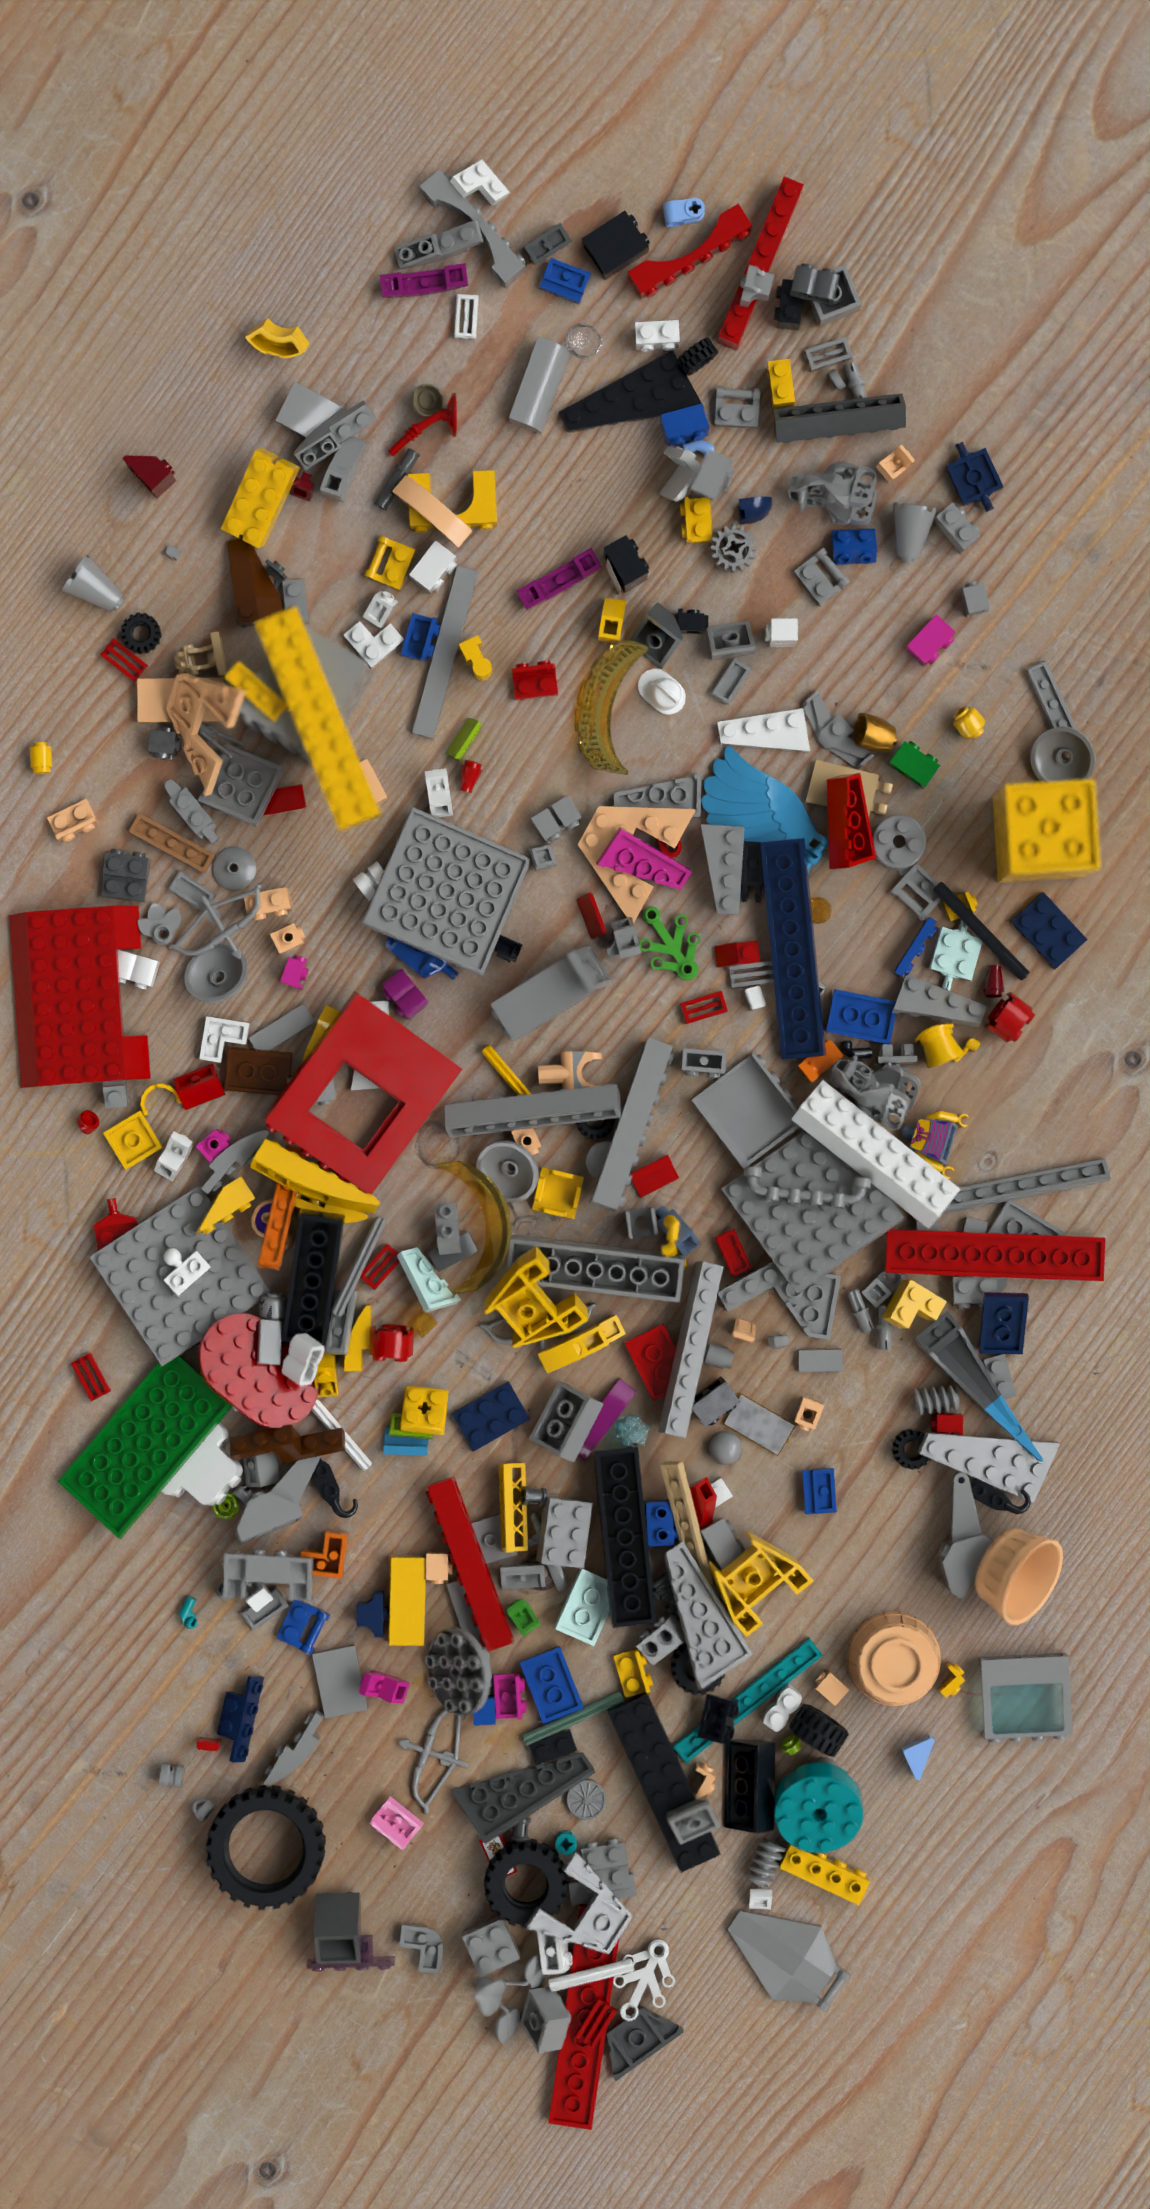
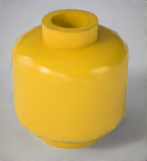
M964 706L953 716V726L963 738L973 737L976 739L984 732L985 719L976 708Z

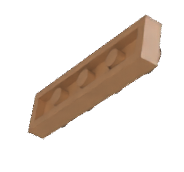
M138 813L128 831L206 874L216 856L214 853Z

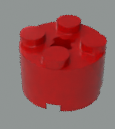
M1012 992L1006 994L1009 998L1006 1001L1001 999L989 1014L987 1019L990 1020V1023H985V1027L1006 1043L1011 1040L1016 1042L1022 1034L1021 1029L1025 1023L1029 1024L1035 1016L1030 1005Z
M383 1324L382 1329H376V1325L370 1327V1355L373 1356L374 1361H385L386 1358H394L396 1362H407L408 1358L413 1356V1327H410L409 1330H406L405 1325Z

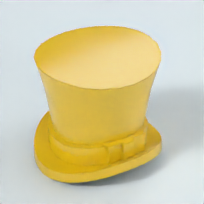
M953 1023L934 1024L926 1028L915 1038V1043L919 1040L921 1046H923L927 1068L949 1062L964 1053L952 1036Z

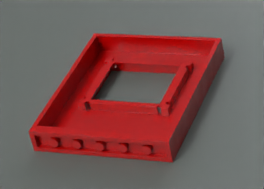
M354 991L262 1119L266 1122L265 1127L273 1133L277 1131L284 1135L282 1139L291 1146L295 1143L301 1147L300 1152L308 1158L316 1157L319 1160L317 1164L327 1171L331 1168L337 1172L336 1175L340 1180L344 1182L348 1180L358 1190L372 1194L462 1071V1068ZM343 1063L349 1065L398 1101L364 1149H361L309 1112Z

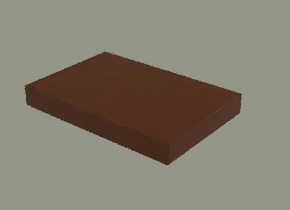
M228 1046L224 1090L280 1095L287 1085L286 1078L291 1077L293 1052Z

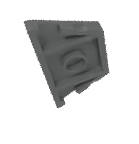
M643 2006L638 2009L639 2013L636 2019L632 2021L623 2019L607 2031V2039L614 2080L617 2081L684 2032V2029Z

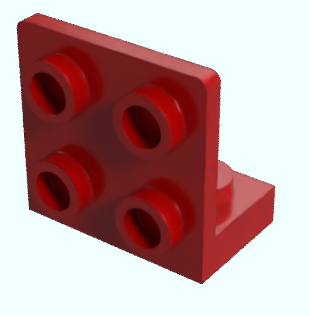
M550 661L537 662L536 666L521 663L517 664L516 668H512L515 701L558 695L555 663L551 664Z

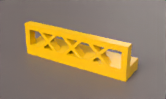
M525 1463L498 1464L501 1552L528 1551L527 1505H521L520 1510L518 1506L521 1504V1500L516 1504L513 1503V1489L516 1488L521 1495L523 1486H526ZM512 1468H520V1477L514 1483L512 1481ZM515 1510L521 1514V1521L517 1526L514 1525L513 1512ZM515 1532L522 1537V1546H515Z

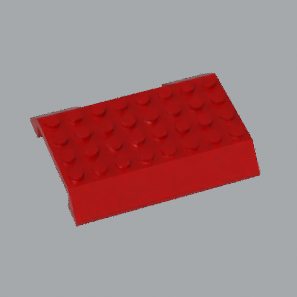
M100 906L33 911L9 915L21 1088L151 1079L148 1035H123L118 950L142 949L141 931L138 927V920L140 919L139 906Z

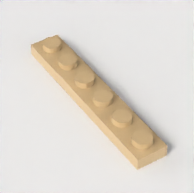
M665 1461L660 1466L680 1543L684 1542L705 1578L712 1585L713 1580L683 1461Z

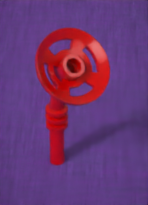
M452 393L447 408H442V411H437L417 424L413 423L412 427L405 431V435L388 449V452L395 456L410 441L418 438L422 434V430L441 419L442 422H447L450 433L453 437H456V393Z

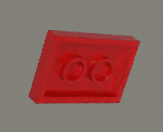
M661 1324L624 1342L653 1402L666 1396L676 1348L665 1325Z

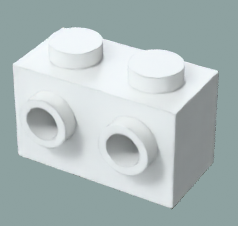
M679 320L635 322L636 350L651 352L654 349L671 351L679 348Z
M537 1931L542 1975L565 1973L572 1965V1954L568 1951L569 1942Z

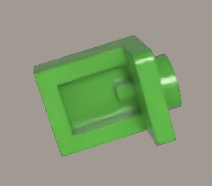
M524 1599L513 1601L509 1608L505 1610L523 1637L542 1625L529 1603Z

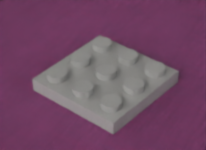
M225 744L224 748L233 757L229 758L221 752L219 757L223 762L212 795L204 796L205 788H203L198 802L258 827L285 769L273 762Z

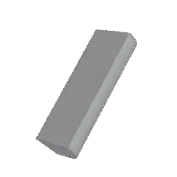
M538 336L511 410L509 423L542 434L571 354L567 348Z

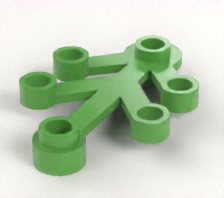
M652 906L646 908L643 912L644 921L654 926L666 945L654 943L644 938L639 943L641 951H654L673 955L678 962H667L661 957H654L651 961L652 968L655 970L675 971L683 980L694 979L698 974V965L694 961L696 947L700 942V936L697 933L688 935L687 942L689 946L686 958L680 951L684 929L688 924L687 916L681 914L676 917V930L673 940L660 921V911ZM654 911L656 917L649 919L647 916L648 912ZM680 917L685 918L686 923L684 925L678 924ZM692 935L698 938L697 943L690 942ZM642 942H649L650 947L643 949L641 946ZM659 959L662 965L655 967L653 965L654 960ZM689 965L692 968L691 973H685L683 970L684 966Z

